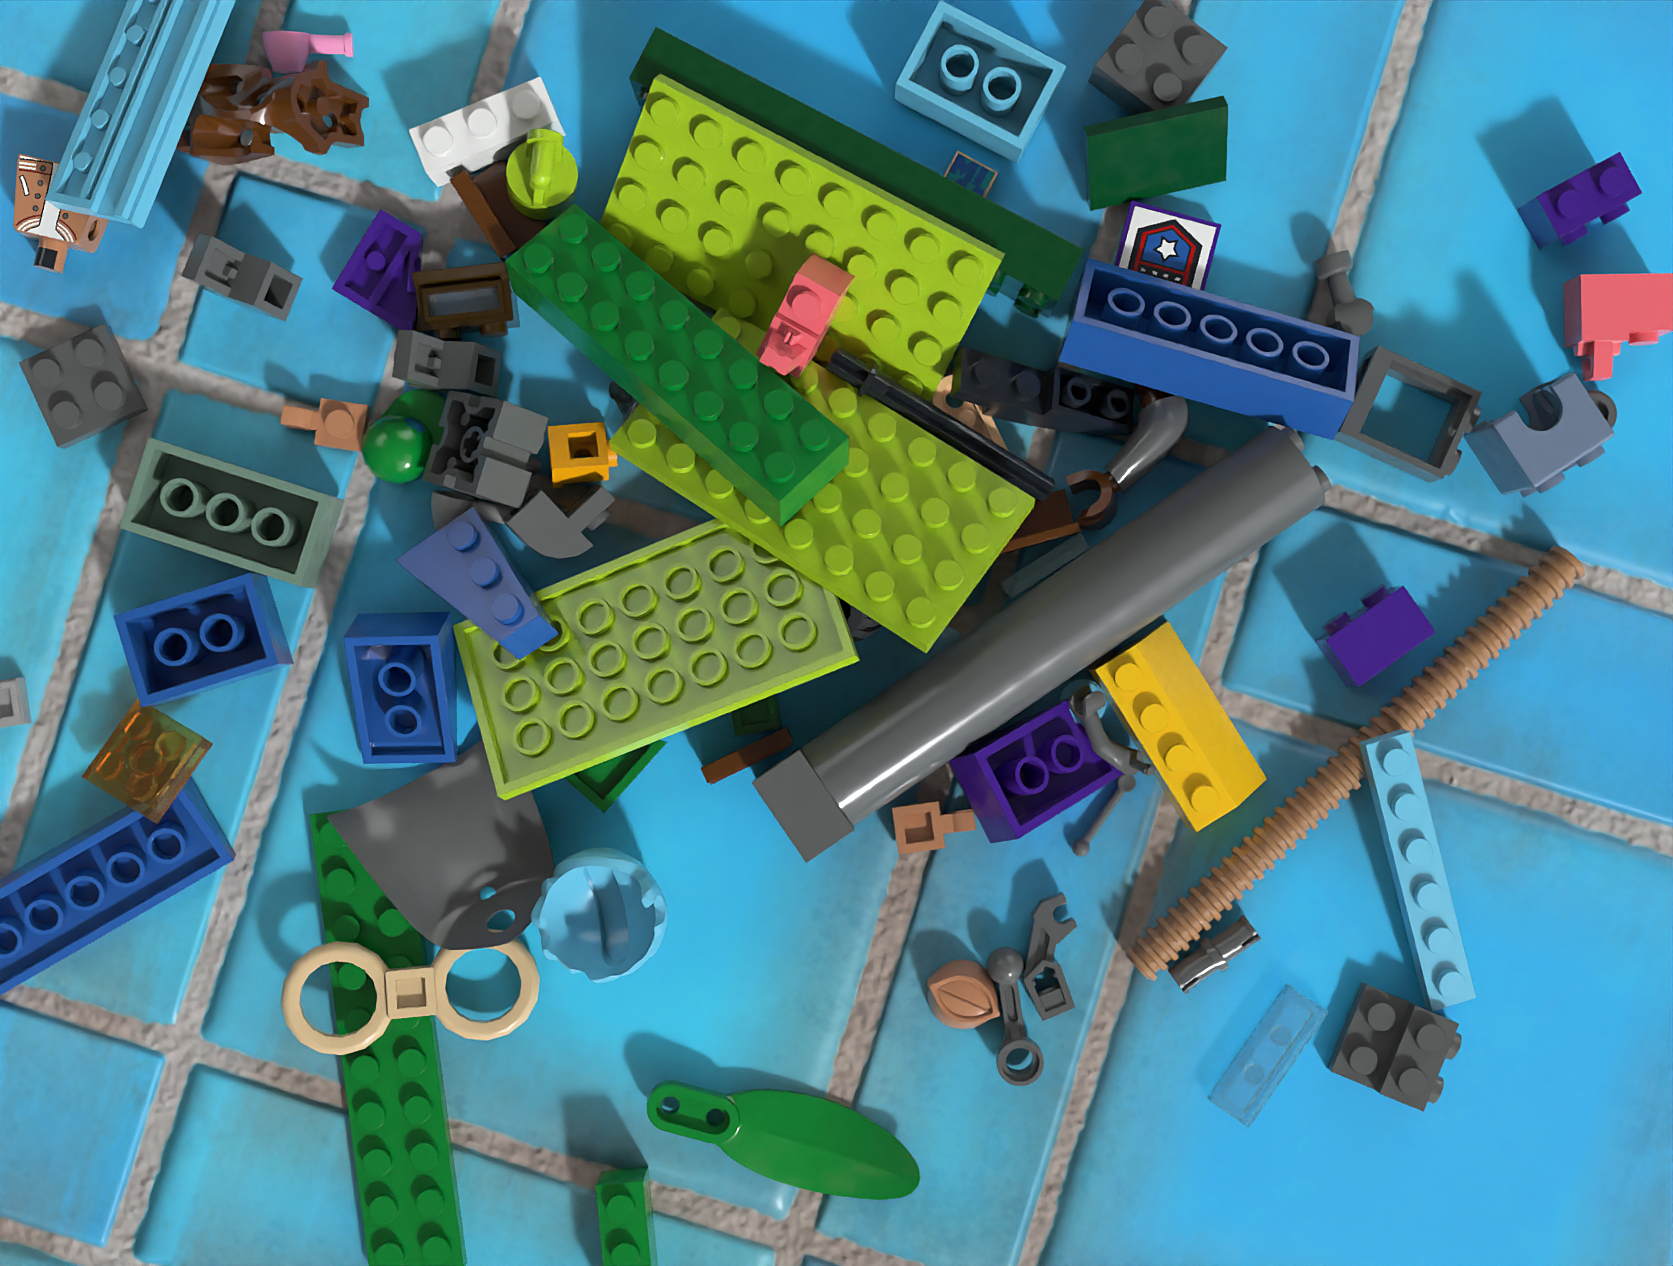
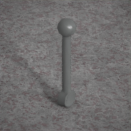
M1123 774L1117 778V788L1083 837L1076 839L1072 843V852L1076 856L1083 857L1088 854L1090 850L1089 843L1125 792H1130L1135 788L1136 780L1133 776Z

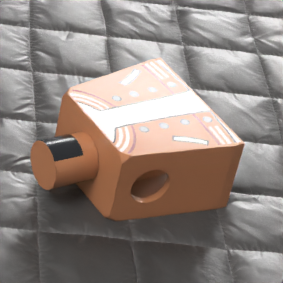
M19 154L16 174L14 229L16 232L32 240L39 241L33 266L62 274L68 248L94 253L100 244L109 219L59 209L50 204L45 198L60 163Z

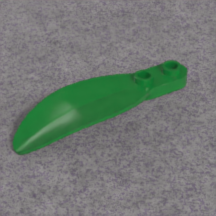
M675 1080L658 1083L652 1088L647 1097V1115L650 1122L656 1128L702 1142L716 1144L727 1156L740 1165L780 1183L823 1194L871 1200L905 1197L912 1194L920 1183V1170L916 1160L894 1135L861 1113L832 1100L780 1089H751L723 1094ZM670 1096L675 1097L679 1104L674 1110H666L661 1106L663 1099ZM712 1109H719L724 1113V1116L719 1122L713 1123L707 1120V1113Z

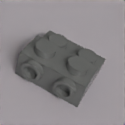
M1361 982L1327 1069L1372 1088L1379 1094L1424 1112L1427 1102L1436 1103L1442 1093L1444 1079L1438 1075L1445 1058L1449 1060L1454 1059L1460 1049L1462 1037L1460 1033L1456 1032L1459 1023L1439 1013L1432 1012L1422 1006Z

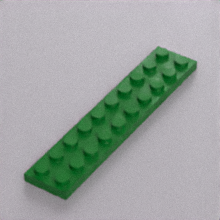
M349 809L311 814L310 822L326 944L334 941L358 943L377 953L389 969L428 965L424 936L401 915L365 870L331 822L326 818L327 815ZM331 962L329 967L338 1034L343 1035L357 1031L370 1020L376 1010L377 992L374 981L364 969L349 962ZM435 1015L392 1019L383 1035L368 1047L341 1055L369 1266H466L467 1255Z

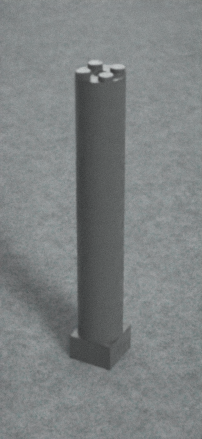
M1268 426L804 746H800L755 777L752 785L804 861L807 863L853 832L854 826L1324 504V493L1332 488L1331 483L1323 470L1317 465L1311 467L1301 451L1305 447L1296 431L1290 426H1286L1282 430L1274 426Z

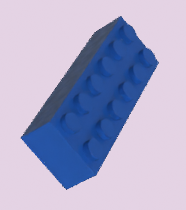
M1087 258L1072 298L1058 361L1247 415L1262 421L1284 427L1290 426L1307 434L1333 440L1354 402L1360 336Z

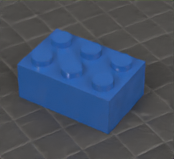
M247 573L113 615L141 707L162 706L294 664L266 575Z

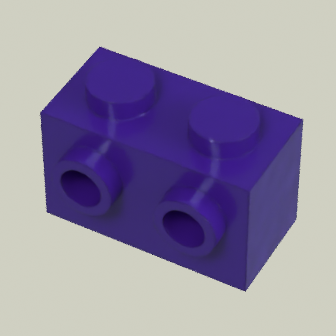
M1618 152L1536 196L1517 210L1539 250L1557 240L1564 247L1587 235L1589 232L1585 225L1600 218L1602 224L1605 225L1628 213L1630 209L1627 202L1641 195L1642 191L1623 156Z
M1382 584L1360 599L1364 605L1362 608L1350 616L1344 611L1322 626L1325 633L1317 638L1315 643L1346 687L1361 686L1436 633L1404 586L1387 589Z

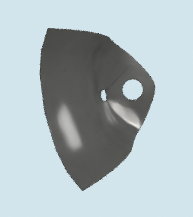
M483 739L458 755L456 762L445 763L378 799L349 810L327 815L326 817L401 915L426 939L448 950L489 948L508 944L515 940L532 922L530 914L541 896L543 881L552 878L555 865L552 850L532 791L508 800L497 796ZM490 886L495 889V895L492 894L489 898L481 900L480 891L483 887ZM502 910L514 912L515 919L506 930L497 933L488 930L487 923L495 913Z

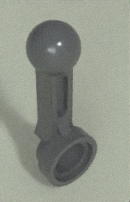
M999 947L989 955L986 964L989 976L998 983L1004 1024L1002 1044L996 1053V1065L1000 1076L1007 1083L1014 1086H1026L1040 1077L1044 1068V1058L1037 1043L1028 1038L1024 1031L1017 981L1024 970L1023 958L1013 948ZM1016 1048H1024L1032 1054L1029 1065L1019 1070L1010 1068L1006 1064L1008 1054Z

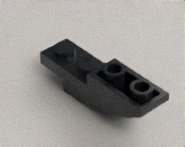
M966 347L955 352L951 397L983 406L982 415L1028 426L1075 433L1127 436L1132 433L1133 389L1058 366H1054L1045 372Z

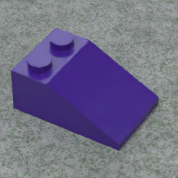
M1068 698L991 735L949 761L990 843L1021 838L1123 775L1122 772L1092 750L1084 726L1075 722L1069 710Z

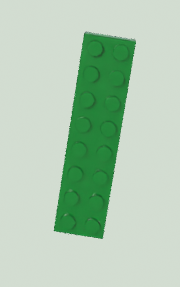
M577 204L571 205L505 261L512 290L520 299L780 527L849 464V436L766 365L759 362V359Z

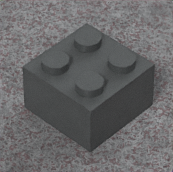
M1145 0L1096 63L1088 82L1132 116L1187 104L1217 66L1228 47L1168 1Z

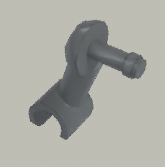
M1085 685L1069 696V707L1075 716L1082 720L1092 750L1098 756L1127 776H1133L1139 771L1147 776L1153 774L1154 767L1149 763L1143 762V755L1139 750L1115 742L1105 733L1097 710L1106 704L1104 693L1098 690L1090 693V688Z

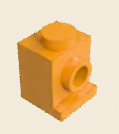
M604 422L547 426L553 489L562 488V484L609 480V467L617 466V453L611 450L610 439H606Z

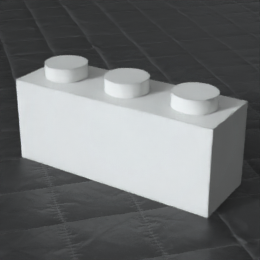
M541 77L409 130L425 172L437 187L450 183L449 179L463 170H466L470 175L492 166L498 161L509 159L512 152L520 144L527 141L528 131L531 129H549L560 133L562 136L566 135Z

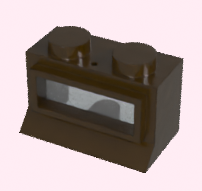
M505 262L411 272L416 289L420 331L423 334L443 341H461L462 334L480 332V337L495 338L508 335V328L520 327L517 295L512 290Z

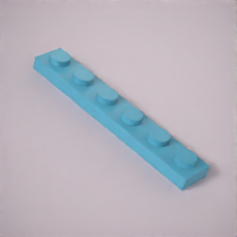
M1400 729L1361 741L1359 746L1424 1005L1433 1012L1474 999L1476 995L1411 732Z

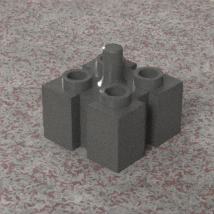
M449 390L439 422V426L445 429L440 445H432L422 480L465 495L521 509L524 496L530 487V477L536 475L541 468L540 460L530 456V454H538L542 447L544 432L549 418L503 400L483 396L480 398L472 394Z

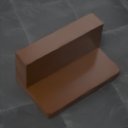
M501 160L474 178H471L466 170H463L449 180L499 258L505 262L542 231L546 224L543 220L533 219L522 214L513 206L506 189L507 164Z
M1065 489L1051 492L1045 501H1038L1036 499L1034 508L999 555L1073 536L1081 532L1079 523L1073 522Z

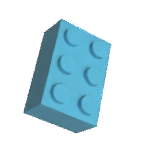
M939 0L895 84L894 100L1017 164L1061 82L1066 65Z

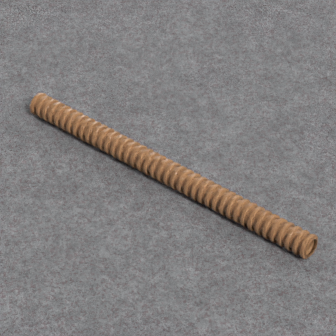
M1553 546L1549 550V557L1542 556L1538 561L1539 567L1532 566L1528 569L1529 576H1521L1517 580V587L1510 586L1507 589L1508 596H1500L1496 600V607L1489 606L1485 612L1486 617H1477L1475 619V627L1468 626L1464 630V637L1457 636L1454 639V647L1447 646L1443 649L1444 656H1436L1433 659L1434 665L1432 667L1425 666L1422 669L1423 676H1415L1411 680L1413 684L1411 687L1404 686L1401 689V697H1392L1390 699L1391 706L1389 708L1383 706L1380 709L1381 715L1379 717L1372 716L1369 719L1370 726L1368 728L1362 726L1358 730L1360 735L1357 738L1351 736L1348 739L1349 745L1346 748L1340 746L1337 749L1339 755L1336 758L1330 756L1327 759L1328 765L1325 768L1319 766L1316 769L1318 774L1316 777H1307L1305 779L1307 785L1304 788L1298 786L1295 789L1296 795L1293 798L1287 796L1284 799L1286 805L1283 808L1277 806L1273 810L1275 815L1272 818L1266 816L1263 819L1265 825L1261 828L1255 826L1252 829L1254 835L1251 838L1245 836L1241 840L1243 845L1240 848L1234 846L1231 849L1233 854L1231 857L1227 858L1224 856L1221 858L1222 865L1219 868L1213 866L1210 869L1211 875L1208 878L1202 876L1199 879L1201 885L1197 889L1192 886L1188 890L1190 895L1186 899L1183 896L1178 899L1180 905L1176 908L1170 906L1167 909L1169 915L1165 919L1160 916L1156 920L1158 925L1154 929L1150 926L1146 929L1148 933L1143 939L1140 936L1136 938L1135 942L1137 945L1133 949L1128 946L1124 950L1125 956L1148 980L1151 979L1152 981L1158 978L1155 973L1160 969L1166 971L1168 969L1166 963L1170 959L1176 961L1179 958L1177 953L1181 949L1187 951L1190 948L1188 945L1190 940H1199L1201 937L1198 933L1202 929L1208 931L1211 928L1209 923L1213 919L1219 921L1222 918L1220 912L1224 908L1229 911L1233 907L1231 902L1234 899L1240 901L1243 898L1242 891L1245 889L1251 891L1254 888L1252 882L1255 879L1261 881L1265 877L1263 872L1266 869L1272 871L1275 868L1273 862L1276 859L1284 860L1286 858L1284 852L1287 849L1293 851L1297 847L1295 842L1298 839L1305 840L1307 838L1306 831L1309 828L1315 830L1318 827L1317 821L1319 819L1326 820L1329 817L1327 811L1330 809L1337 810L1339 808L1338 801L1341 798L1347 800L1350 797L1349 791L1351 789L1358 790L1361 787L1359 781L1362 778L1368 780L1359 742L1400 729L1410 731L1413 738V730H1422L1425 727V719L1432 720L1436 715L1434 712L1436 709L1443 710L1446 707V699L1453 700L1456 698V690H1464L1468 685V679L1475 680L1478 677L1477 670H1485L1489 666V659L1496 660L1500 655L1499 649L1507 650L1510 647V639L1517 640L1521 636V629L1528 630L1531 627V619L1538 620L1541 618L1542 609L1549 610L1553 606V599L1560 600L1563 597V589L1570 590L1574 586V579L1581 580L1585 576L1583 565L1576 556L1567 549Z

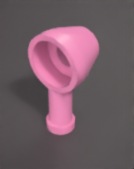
M294 31L263 32L264 50L272 71L275 73L294 74L302 72L309 54H343L346 57H354L353 33H345V35H317Z

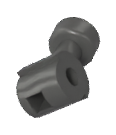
M1349 250L1340 251L1314 261L1312 264L1316 277L1319 280H1328L1333 307L1326 317V327L1357 336L1367 333L1372 327V311L1375 309L1367 300L1357 298L1346 274L1353 267Z

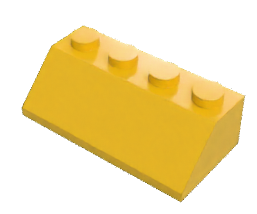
M1169 621L1164 622L1089 669L1090 674L1102 688L1107 701L1133 743L1142 753L1143 759L1154 767L1153 775L1187 828L1198 832L1239 806L1267 780Z

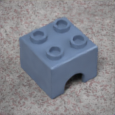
M1568 373L1536 386L1519 398L1527 411L1529 426L1524 424L1515 410H1511L1496 420H1491L1488 423L1486 420L1468 434L1465 433L1464 439L1501 494L1507 495L1519 491L1522 497H1526L1536 491L1543 493L1565 479L1562 472L1575 465L1582 467L1605 453L1601 444L1614 436V431L1575 373Z

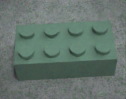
M149 437L119 528L300 587L316 589L345 500Z

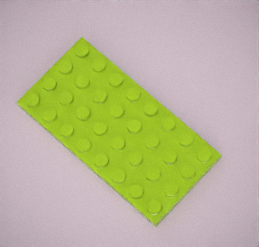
M659 74L653 80L600 222L602 227L676 290L716 311L720 307L730 310L735 316L746 319L767 332L774 316L778 312L797 271L812 253L818 255L855 277L812 361H819L827 368V362L837 348H843L872 367L877 362L880 364L879 370L929 402L1005 256V253L662 74Z
M720 307L711 319L760 360L756 353L766 332L746 319L735 316L730 310ZM812 360L799 378L789 373L784 376L778 373L775 368L767 367L849 436V464L782 527L775 523L641 404L638 405L609 440L612 451L924 653L929 651L1034 508L1036 500L864 393L861 397L858 396L859 389Z
M717 518L534 592L559 634L521 660L517 659L470 620L453 625L497 796L504 800L860 661L838 596Z

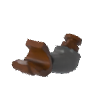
M1140 384L1134 386L1136 394L1143 396L1140 400L1142 410L1137 414L1139 424L1123 447L1104 466L1106 472L1103 474L1099 471L1088 469L1065 476L1073 495L1090 489L1101 493L1097 502L1087 509L1081 510L1076 523H1079L1080 529L1093 531L1102 529L1110 524L1116 516L1118 508L1116 493L1120 491L1122 494H1125L1179 444L1187 430L1189 418L1188 404L1184 397L1174 396L1173 394Z

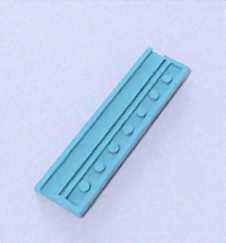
M236 0L127 1L45 198L46 201L59 209L132 224L137 228L144 227Z

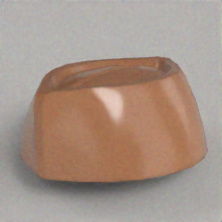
M953 960L944 964L927 978L929 1007L932 1014L944 1025L956 1029H972L992 1018L1000 1016L994 980L989 976L987 970L977 962Z

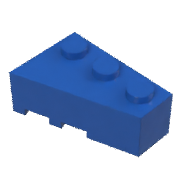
M474 507L395 559L397 563L519 660L559 634L495 528Z

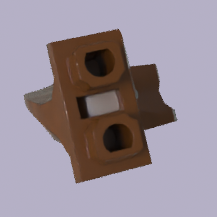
M321 59L308 63L300 73L289 74L279 78H272L271 69L263 66L210 64L190 112V126L184 127L177 144V149L190 154V156L225 166L275 155V147L271 146L270 134L286 133L300 142L306 151L316 155L327 154L331 145L345 148L364 146V134L360 119L363 109L369 107V98L332 82L328 76L327 61ZM243 81L244 86L242 90L237 93L239 82ZM328 115L331 118V127L325 124L323 116Z

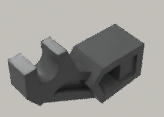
M1063 892L1040 900L1031 913L1033 919L1021 978L1042 1021L1075 1008L1061 965L1057 960L1053 959L1056 944L1060 943L1077 927L1073 917L1061 922L1053 918L1055 908L1067 903ZM1045 966L1050 967V972L1056 977L1057 984L1036 992L1034 978L1044 971Z

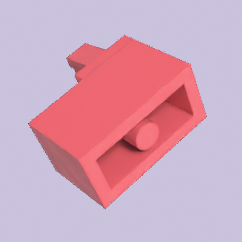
M812 253L797 271L778 312L756 353V356L760 357L759 362L773 369L775 368L778 373L784 376L789 373L799 378L817 353L855 276Z
M1673 273L1579 275L1563 284L1565 348H1573L1574 356H1581L1583 381H1605V379H1610L1612 377L1613 356L1620 354L1621 343L1628 341V345L1632 346L1652 345L1659 343L1658 337L1673 331Z

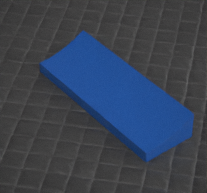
M189 770L0 879V995L234 861L236 853L207 808Z

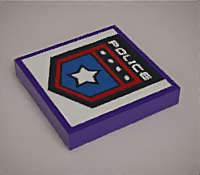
M1131 201L1113 265L1204 291L1222 224Z

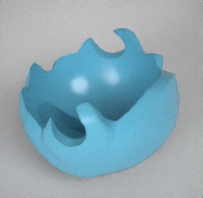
M598 847L579 851L561 861L555 867L553 877L543 881L541 896L530 915L532 923L539 929L542 951L548 960L559 961L571 974L583 972L593 983H604L617 979L620 976L631 974L639 969L650 957H653L665 934L668 922V907L658 883L640 861L619 850Z

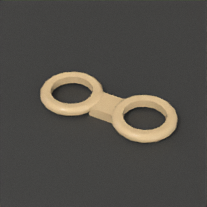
M488 929L495 933L502 932V930ZM516 938L508 944L489 947V949H496L509 956L518 967L521 978L520 994L512 1008L500 1017L486 1021L475 1020L466 1017L456 1010L449 1001L446 990L447 974L454 961L464 953L475 949L448 950L441 947L431 965L389 969L377 953L358 943L334 941L313 947L294 962L283 981L280 1005L286 1026L300 1043L319 1053L345 1055L365 1049L383 1035L392 1019L436 1015L446 1029L465 1039L488 1041L510 1034L527 1020L538 1001L540 976L534 956L521 940ZM335 961L353 963L364 969L374 981L377 992L376 1010L370 1020L357 1031L343 1035L328 1034L314 1027L305 1016L301 1004L302 987L309 974L321 965Z

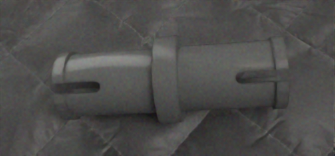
M1242 915L1237 921L1209 940L1206 936L1199 941L1202 945L1167 970L1182 991L1187 994L1190 989L1218 969L1224 972L1229 968L1227 964L1229 961L1262 939L1246 917Z

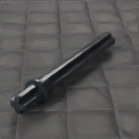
M837 348L827 362V369L858 388V396L861 397L864 393L1038 501H1045L1051 494L1056 483L1053 478L896 382L894 378L878 369L880 364L877 362L872 367L843 348Z

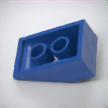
M451 612L358 613L344 635L343 640L363 764L456 762V649Z

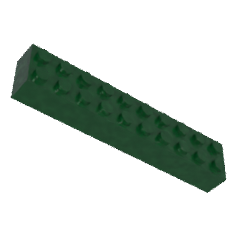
M655 27L629 77L638 105L642 107L640 112H642L654 78L662 74L1005 253L985 294L996 297L999 292L1015 300L1013 306L1030 317L1038 318L1040 314L1047 318L1049 317L1085 250Z

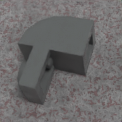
M201 232L197 235L181 275L202 286V289L285 322L303 279L273 262L246 254L211 235Z
M398 330L392 377L408 382V386L445 394H448L449 390L477 397L496 398L503 352L475 342L443 341L414 330Z
M594 484L563 513L542 490L535 488L524 498L521 509L513 508L502 521L522 543L540 555L557 559L574 557L593 547L591 542L581 532L586 527L592 531L601 525L611 514L607 507L615 499L603 486Z

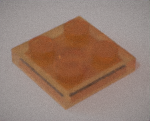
M137 698L81 777L158 824L213 743L154 707H141L140 701Z

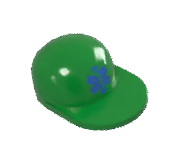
M423 389L408 391L399 396L380 418L368 426L362 437L361 453L364 464L373 475L385 482L406 484L416 481L423 476L432 445H440L445 429L439 426L446 403L444 397L436 392Z

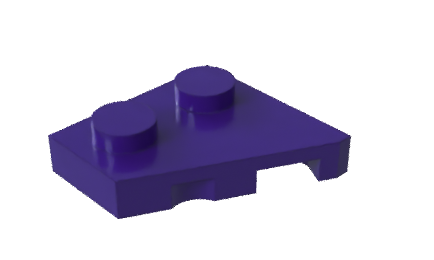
M380 209L331 289L398 330L416 331L418 307L416 289L411 272L421 271L424 236Z

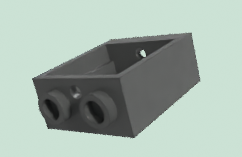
M1378 345L1366 352L1356 375L1354 402L1333 440L1426 482H1434L1443 479L1445 475L1450 476L1458 465L1462 451L1457 449L1464 432L1468 434L1480 416L1481 408L1476 405L1482 392ZM1386 375L1452 404L1426 462L1360 432Z

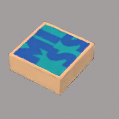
M957 150L944 177L986 198L997 178L998 172Z

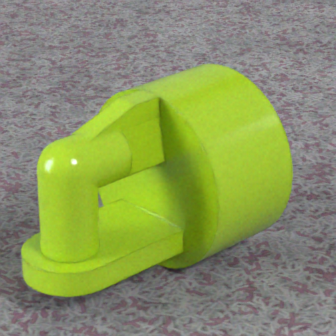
M540 128L529 130L527 141L520 144L512 152L507 162L506 189L508 197L519 212L533 219L547 220L558 217L572 205L576 195L577 165L572 154L563 146L564 137L558 132Z

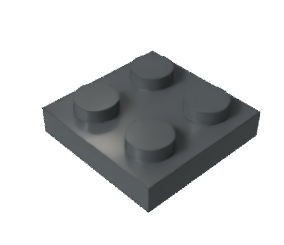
M104 323L19 362L53 439L59 448L66 449L148 411L112 329Z

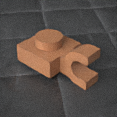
M324 398L320 400L319 412L283 405L280 424L286 425L287 428L316 432L314 445L361 453L362 437L368 428L371 407Z
M939 800L892 807L898 854L942 849L946 847L944 834L976 830L973 808L941 814Z

